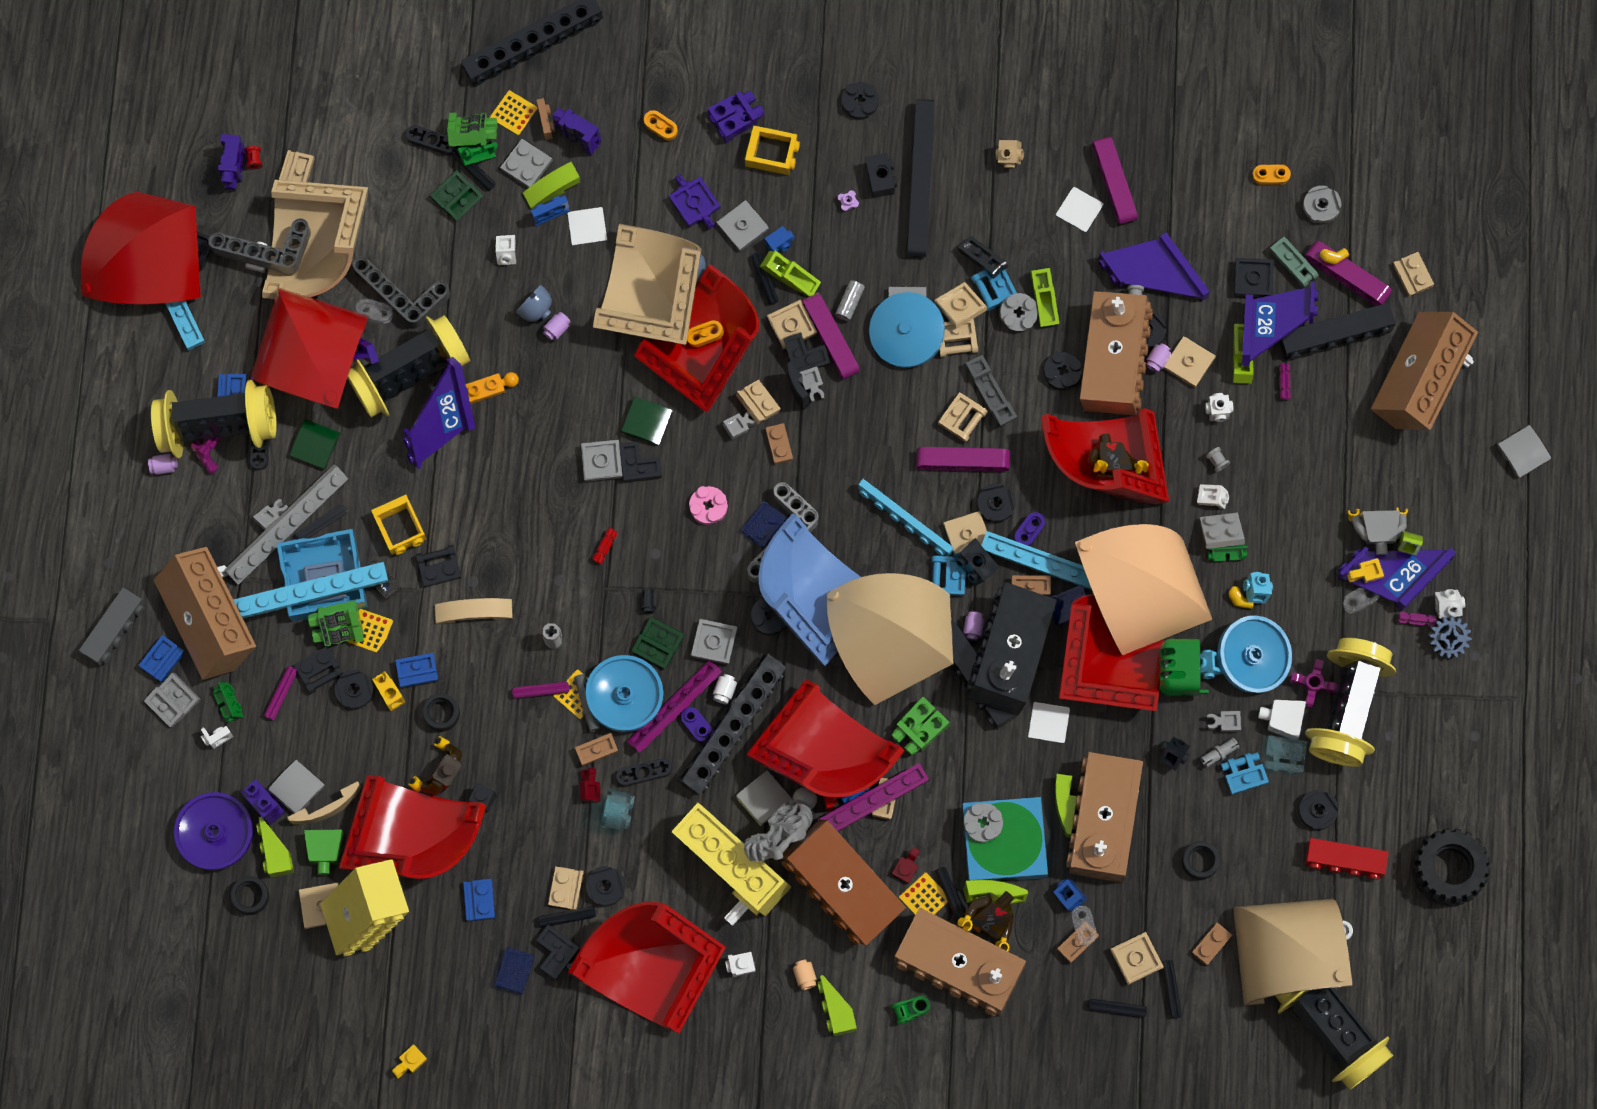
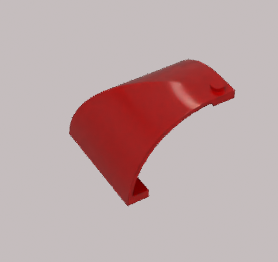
M137 191L114 201L99 216L87 237L81 262L82 296L104 302L123 304H157L201 298L195 205Z
M712 265L707 266L699 280V284L695 288L689 329L714 320L722 325L724 329L723 336L717 341L700 347H692L688 341L685 345L653 339L649 342L645 339L634 354L637 359L706 413L712 409L756 337L760 325L758 314L749 298L733 281ZM717 330L712 331V334L717 333ZM696 336L694 340L697 341L700 337Z
M278 287L250 378L278 390L338 409L346 380L369 316Z
M1144 408L1138 410L1139 415L1093 422L1064 421L1049 414L1041 416V428L1044 432L1049 453L1058 468L1068 478L1082 486L1137 503L1163 504L1169 502L1154 411ZM1107 433L1110 434L1111 442L1123 443L1132 458L1137 461H1146L1148 469L1147 472L1141 471V473L1137 474L1134 469L1132 472L1119 468L1113 470L1114 478H1093L1092 467L1087 463L1090 451L1100 443L1099 436Z
M1094 594L1077 598L1071 606L1059 698L1157 711L1160 672L1159 650L1164 639L1122 655L1106 624Z
M805 679L746 755L762 766L822 796L846 797L864 791L879 781L903 754L904 749L862 726L820 692L821 688L817 684Z
M367 775L339 868L353 871L357 867L392 859L398 877L421 879L440 875L456 865L473 844L480 828L486 805L480 802H461L423 794L385 782V778L381 776Z
M652 901L641 902L618 911L604 921L585 942L568 973L619 1005L679 1034L726 946L668 905Z

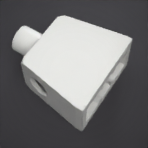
M1274 700L1271 709L1260 707L1258 718L1269 720L1267 730L1297 741L1300 735L1306 702Z

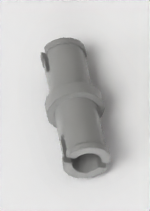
M1232 737L1222 745L1215 746L1214 750L1200 757V760L1204 761L1202 764L1208 768L1218 760H1224L1226 755L1234 750L1239 749V745Z

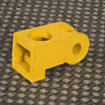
M386 671L372 679L390 711L405 703L404 698Z

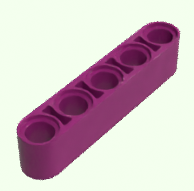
M1109 136L1092 141L1093 150L1118 224L1138 220L1137 211L1112 137Z
M1316 240L1305 254L1308 262L1375 306L1384 304L1392 293L1388 285L1347 258L1334 265L1323 261L1320 257V252L1323 249L1337 252L1320 241Z
M818 292L802 300L817 334L825 345L841 378L844 380L860 372V368L820 293Z
M919 447L917 448L916 468L920 470L1006 472L1010 470V450L995 448Z

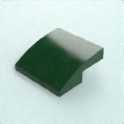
M456 170L430 197L457 222L483 195Z
M633 397L620 432L636 439L641 438L657 446L660 443L672 410L653 402Z
M305 419L296 437L290 456L326 469L341 432Z
M650 617L642 634L639 635L632 652L666 669L685 634L654 617Z

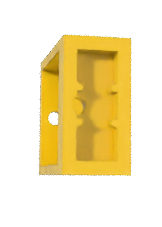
M753 125L745 158L746 167L789 175L790 170H794L796 159L793 158L794 153H798L800 142L797 141V134ZM760 137L790 142L786 163L756 158Z
M407 495L371 510L391 555L402 554L407 548L420 546L424 543V540H427ZM407 508L419 534L396 545H392L381 520Z

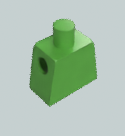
M304 830L309 862L313 865L318 864V875H329L330 864H339L344 832L342 830Z

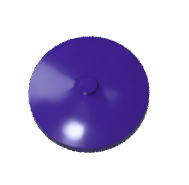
M219 792L205 793L190 800L179 812L174 826L175 843L181 855L193 866L210 871L222 870L237 863L248 851L253 838L252 819L244 805L236 798Z

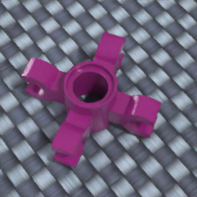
M1316 659L1313 672L1308 677L1294 672L1291 675L1290 683L1303 685L1307 691L1305 706L1312 708L1315 694L1320 690L1335 694L1338 686L1337 683L1324 681L1320 675L1324 662L1322 660ZM1312 679L1316 680L1319 686L1312 687L1309 681Z

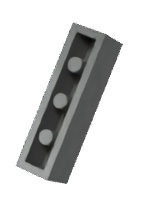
M122 588L79 649L80 653L101 667L104 663L106 664L112 656L111 652L121 644L125 632H129L133 627L134 619L144 611V601L127 589Z

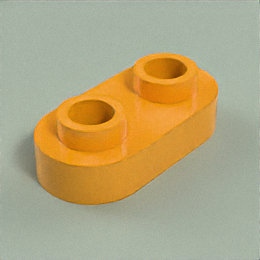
M649 111L645 114L644 124L647 129L667 141L676 138L678 129L673 121L658 111ZM652 120L657 121L655 124L650 123ZM666 130L672 131L670 134L665 133Z
M1259 165L1254 169L1252 178L1259 185H1283L1289 181L1291 173L1285 165ZM1282 171L1284 172V175L1281 176L1278 174V172ZM1259 172H1265L1266 175L1261 176Z
M709 321L689 329L687 341L692 347H700L719 340L723 336L724 329L718 321ZM717 330V333L712 334V331ZM699 336V340L695 341L694 338Z

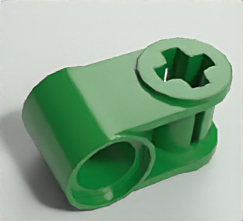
M918 996L893 1004L891 1008L894 1009L898 1019L897 1025H902L927 1015L930 1011L928 999L924 996ZM920 1001L927 1004L926 1009L923 1011L916 1009V1004Z

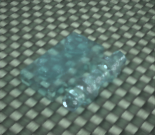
M1268 736L1266 756L1273 757V761L1265 760L1264 768L1272 769V771L1276 772L1278 770L1289 771L1290 774L1304 773V766L1297 765V761H1305L1307 741ZM1279 759H1290L1291 761L1290 764L1281 763Z

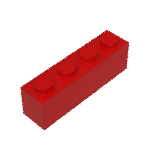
M1310 838L1305 865H1310L1309 868L1320 870L1321 867L1328 868L1333 873L1345 871L1351 876L1368 875L1369 879L1379 880L1386 873L1388 851Z

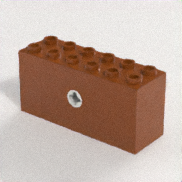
M819 819L806 832V838L796 841L783 853V858H781L783 862L781 864L788 871L791 870L796 874L794 877L801 886L804 885L809 889L808 894L814 900L822 903L820 907L826 914L834 916V923L840 929L848 932L847 937L854 944L866 946L906 907L829 821Z

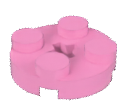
M702 486L691 496L689 507L691 514L697 522L703 525H712L725 517L728 504L726 496L721 490L711 486ZM712 502L714 507L706 510L704 503Z

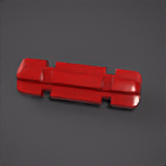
M607 529L605 537H603L597 549V553L593 556L595 563L600 565L603 563L604 556L607 555L613 543L612 540H615L617 536L615 530Z

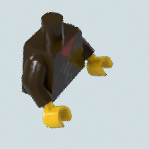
M1107 433L1099 436L1100 443L1090 451L1087 463L1092 467L1093 478H1114L1113 470L1119 468L1132 472L1134 469L1137 474L1141 473V471L1147 472L1148 469L1146 461H1137L1132 458L1125 449L1124 444L1121 442H1111L1110 434Z
M439 736L441 739L440 743H434V746L445 751L427 782H422L416 776L413 777L415 782L409 784V786L416 792L421 790L432 795L443 793L462 766L460 761L462 752L442 736Z
M1007 891L1000 897L989 892L984 896L971 900L964 913L965 918H960L958 925L963 927L965 931H970L974 925L996 939L1000 937L1001 940L997 941L995 945L1001 948L1003 944V949L1009 951L1010 947L1006 940H1009L1014 919L1010 905L1014 900L1013 896Z

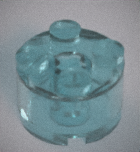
M608 788L607 794L611 795H607L602 814V820L605 822L601 823V827L624 831L630 825L631 815H628V811L633 808L635 796H631L632 793Z

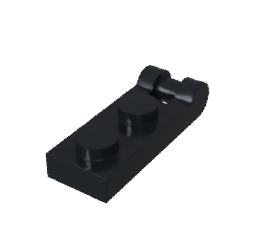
M972 236L958 246V251L987 272L992 279L996 278L1001 270L1004 271L1008 268V264L1004 259Z

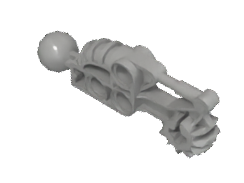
M805 787L797 789L793 795V800H786L769 818L770 831L767 834L758 833L746 839L744 851L747 858L755 862L765 861L769 858L781 859L783 858V852L791 842L806 838V831L813 819L811 809L817 803L816 793Z

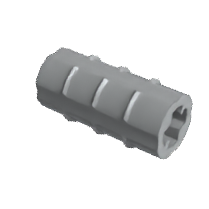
M850 280L835 313L836 317L843 321H850L865 288L864 285Z
M548 623L543 628L545 644L551 649L559 648L562 645L560 628L556 624Z

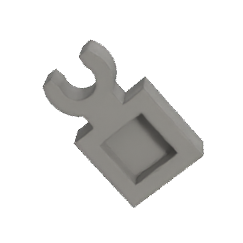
M818 367L801 371L804 389L806 391L811 390V402H815L813 396L816 393L820 394L821 399H824L823 391L818 388L823 385Z
M748 411L744 417H741L740 413L723 421L722 425L731 439L748 432V426H755L757 424L755 420L749 419L751 415Z
M279 499L275 501L272 508L267 505L253 516L254 521L266 530L288 509V506L285 505L283 508H279L283 505L282 500Z
M1221 711L1220 717H1217L1215 714L1207 715V719H1213L1215 722L1213 725H1207L1209 730L1221 727V732L1241 731L1240 711Z

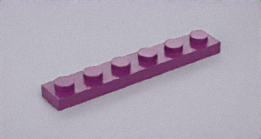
M708 661L660 708L657 716L648 725L639 729L627 743L639 753L647 748L649 743L656 736L660 735L668 724L673 722L711 682L717 679L718 675L722 672L719 667Z
M920 763L820 819L828 820L839 832L929 781V778Z

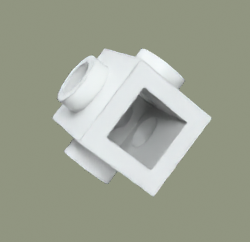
M1216 393L1209 397L1208 403H1205L1206 414H1209V420L1216 422L1229 420L1230 413L1233 412V402L1229 401V395Z
M1448 589L1443 592H1435V610L1439 619H1442L1443 616L1446 618L1462 616V608H1465V599L1463 596H1460L1458 590Z

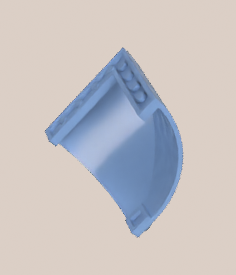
M792 513L773 536L764 552L759 568V587L763 598L810 653L821 664L826 666L838 652L828 622L827 593L861 576L829 552L807 530L799 517Z

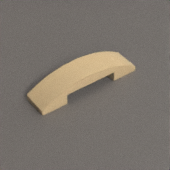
M466 599L435 604L436 624L493 618V620L513 619L512 599Z
M357 781L340 790L343 797L311 814H308L304 808L289 816L288 819L294 825H306L326 820L345 809L356 798L362 788Z

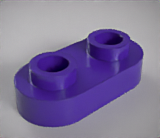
M1037 512L1029 514L1016 531L1015 541L1030 546L1045 526L1043 515ZM1037 521L1039 525L1033 526L1032 522ZM1026 536L1028 539L1027 541H1022L1021 537Z
M689 707L682 712V723L698 742L703 743L712 730L709 723L696 708ZM693 714L694 718L690 720L687 716ZM705 729L706 733L700 734L699 730Z

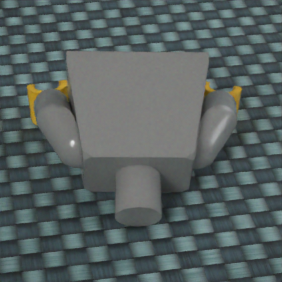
M1398 507L1394 511H1363L1360 516L1359 509H1356V514H1351L1350 510H1348V520L1352 522L1354 529L1362 540H1365L1367 544H1376V555L1388 554L1387 544H1393L1396 540L1400 539L1407 527L1406 515L1408 509H1405L1404 513H1401Z

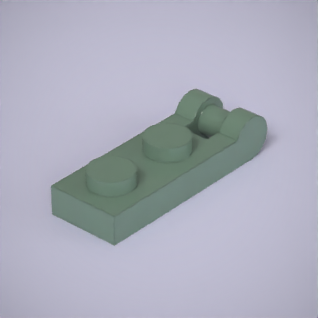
M1285 237L1270 247L1271 253L1293 275L1302 288H1305L1310 280H1315L1319 276L1316 270ZM1305 270L1307 274L1303 276L1300 272Z

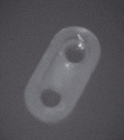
M361 299L356 304V312L369 316L368 320L388 323L393 318L392 308L386 303ZM369 308V311L363 312V309ZM383 312L387 313L385 317L381 316Z
M1361 587L1345 596L1343 607L1349 613H1356L1377 602L1380 595L1370 592L1373 597L1368 598L1366 593L1370 591ZM1354 601L1356 606H1350L1349 602Z
M1078 906L1072 912L1076 936L1082 945H1091L1097 937L1092 913L1088 907ZM1084 912L1086 917L1080 918L1078 914ZM1085 931L1090 932L1091 936L1085 937L1083 933Z

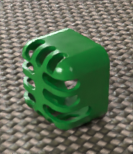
M1167 639L1164 641L1159 650L1160 691L1167 696L1208 694L1209 690H1200V640ZM1165 660H1171V663L1165 664L1163 662ZM1172 671L1170 675H1163L1164 672Z

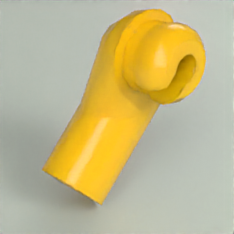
M1345 248L1337 253L1328 249H1323L1320 252L1322 260L1333 265L1349 256Z
M1233 586L1230 588L1229 598L1235 606L1253 609V603L1247 602V598L1242 596L1238 587Z

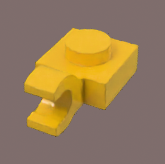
M1378 558L1360 563L1358 565L1360 569L1350 571L1347 575L1349 583L1363 578L1364 583L1384 577Z
M413 1044L399 1057L402 1063L392 1071L399 1079L408 1069L414 1073L427 1061V1058Z

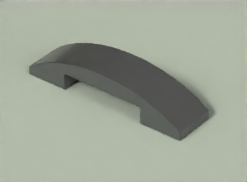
M983 355L966 362L968 371L981 397L997 423L1003 426L1017 419L1016 413L1000 390Z

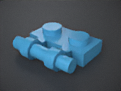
M1258 752L1244 754V757L1235 760L1231 758L1227 762L1220 764L1222 771L1231 770L1232 774L1225 776L1231 795L1269 783L1263 764L1254 765V761L1260 760ZM1247 764L1248 769L1238 771V766Z

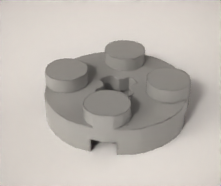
M1327 186L1313 187L1309 190L1303 202V210L1313 223L1331 222L1338 216L1341 208L1339 194ZM1319 201L1327 203L1325 208L1318 207Z
M1016 293L1010 295L1001 303L999 315L1001 321H1003L1008 329L1024 331L1035 323L1038 309L1034 299L1026 294ZM1018 307H1021L1023 315H1020V318L1014 313V310H1017Z
M974 804L965 814L964 828L972 840L979 843H987L1000 835L1003 828L1002 814L991 804ZM986 818L989 825L981 828L978 820Z

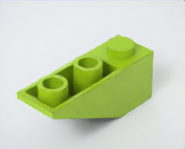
M259 817L260 823L257 824L258 835H262L263 840L260 843V849L266 858V861H263L265 873H268L271 878L294 873L290 852L264 819Z
M821 975V981L817 982L819 992L824 993L825 1001H822L824 1013L828 1012L830 1020H826L828 1031H833V1036L857 1031L852 1008L829 981Z

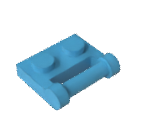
M1001 270L994 279L985 271L971 277L972 282L976 283L986 303L987 311L995 309L1007 297L1017 293L1005 270ZM983 279H988L997 299H991L982 281Z
M932 556V583L940 587L941 564H947L946 587L943 589L950 596H964L965 571L956 564L952 556Z

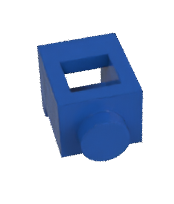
M782 226L764 239L769 251L776 250L779 253L780 251L785 252L788 250L795 237L790 230L786 231Z
M1069 879L1058 883L1057 889L1053 892L1067 910L1075 911L1088 899L1075 883ZM1073 891L1074 894L1069 898V892Z

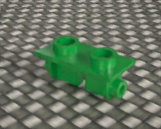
M487 140L486 145H481L480 142L479 144L461 147L457 150L464 166L495 158L494 152L498 145L496 142Z
M1246 544L1210 548L1211 552H1208V560H1212V562L1226 561V553H1229V560H1243V558H1247V550H1243V548L1248 547Z
M219 682V685L213 688V694L218 705L225 703L220 708L224 720L231 723L235 721L234 717L243 718L242 707L236 700L234 688L229 683Z

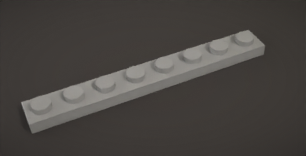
M334 464L224 571L239 585L277 548V543H281L289 537L348 478Z

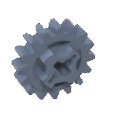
M1443 616L1442 622L1436 620L1437 626L1430 627L1434 632L1428 634V636L1433 638V640L1429 641V644H1435L1433 651L1440 650L1438 655L1443 656L1446 653L1447 658H1450L1451 654L1454 657H1458V652L1464 654L1463 648H1469L1466 642L1472 640V638L1467 636L1471 630L1465 629L1468 624L1465 622L1460 624V618L1454 621V616H1450L1449 620ZM1446 625V628L1442 632H1439L1440 629ZM1455 625L1459 627L1462 634H1458ZM1451 633L1454 635V638H1451L1449 641L1446 639V636ZM1438 640H1442L1445 649L1440 646ZM1458 642H1461L1459 646L1454 648V645H1456Z

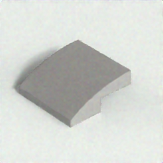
M1530 425L1497 443L1505 461L1509 462L1518 478L1551 459L1545 446Z
M171 673L160 687H156L144 702L169 727H173L201 699L175 673Z
M295 760L276 779L268 791L295 814L310 804V800L324 788L325 784Z
M768 770L736 795L737 800L760 826L766 823L786 800H793Z

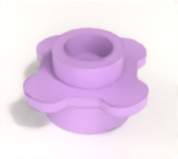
M852 190L846 194L838 195L843 211L857 208L859 205L855 198L856 193Z

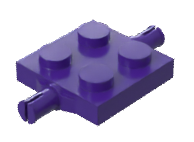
M681 174L676 176L674 179L680 187L669 195V199L688 227L704 221L708 229H711V226L713 228L715 224L710 216L721 209L707 185L701 177L686 183Z

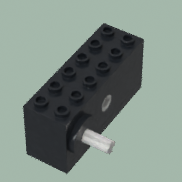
M1005 582L1002 588H998L997 594L994 595L991 603L993 608L986 620L988 623L987 627L982 633V644L979 645L976 653L978 658L971 670L973 675L966 687V691H969L968 699L1017 716L1020 714L1028 701L1056 599Z

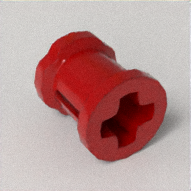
M246 147L244 149L245 154H247L246 168H261L263 166L260 161L261 147Z

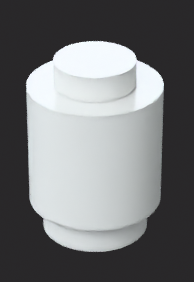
M727 674L719 676L713 692V700L722 704H728V701H731L737 685L734 677Z

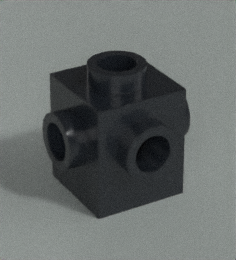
M1173 736L1171 741H1166L1160 751L1163 754L1159 762L1176 771L1180 763L1184 765L1189 757L1187 751L1190 746L1183 740Z

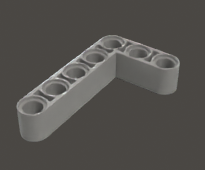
M781 482L774 487L776 502L790 515L792 513L797 515L811 533L818 525L817 511L788 484ZM780 490L787 491V495L783 497L779 496L777 493ZM793 503H799L801 507L799 509H793L791 505ZM810 515L813 516L815 520L812 522H807L805 520V517ZM766 548L748 566V578L752 582H759V575L755 576L751 571L760 568Z

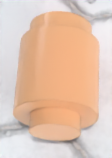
M807 960L796 962L793 971L801 990H808L817 986V978L812 963L807 962Z

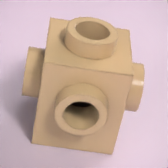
M999 140V149H996V160H998V163L1004 165V168H1015V165H1021V160L1024 158V151L1021 149L1022 142L1017 140Z

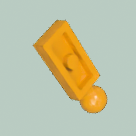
M509 372L501 379L498 373L466 384L470 404L505 393L504 386L515 387L519 382L517 374Z

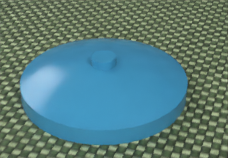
M903 292L888 297L876 308L870 321L869 335L873 348L883 360L896 367L912 368L925 364L937 354L944 340L945 323L940 310L930 299L918 293Z
M1262 616L1243 617L1232 622L1220 637L1217 650L1219 666L1226 679L1239 690L1247 693L1267 692L1279 686L1287 677L1292 663L1291 645L1285 632L1272 620Z
M619 655L604 660L592 671L586 685V703L591 715L602 726L617 732H632L648 725L657 716L663 701V685L658 673L649 663L634 656Z

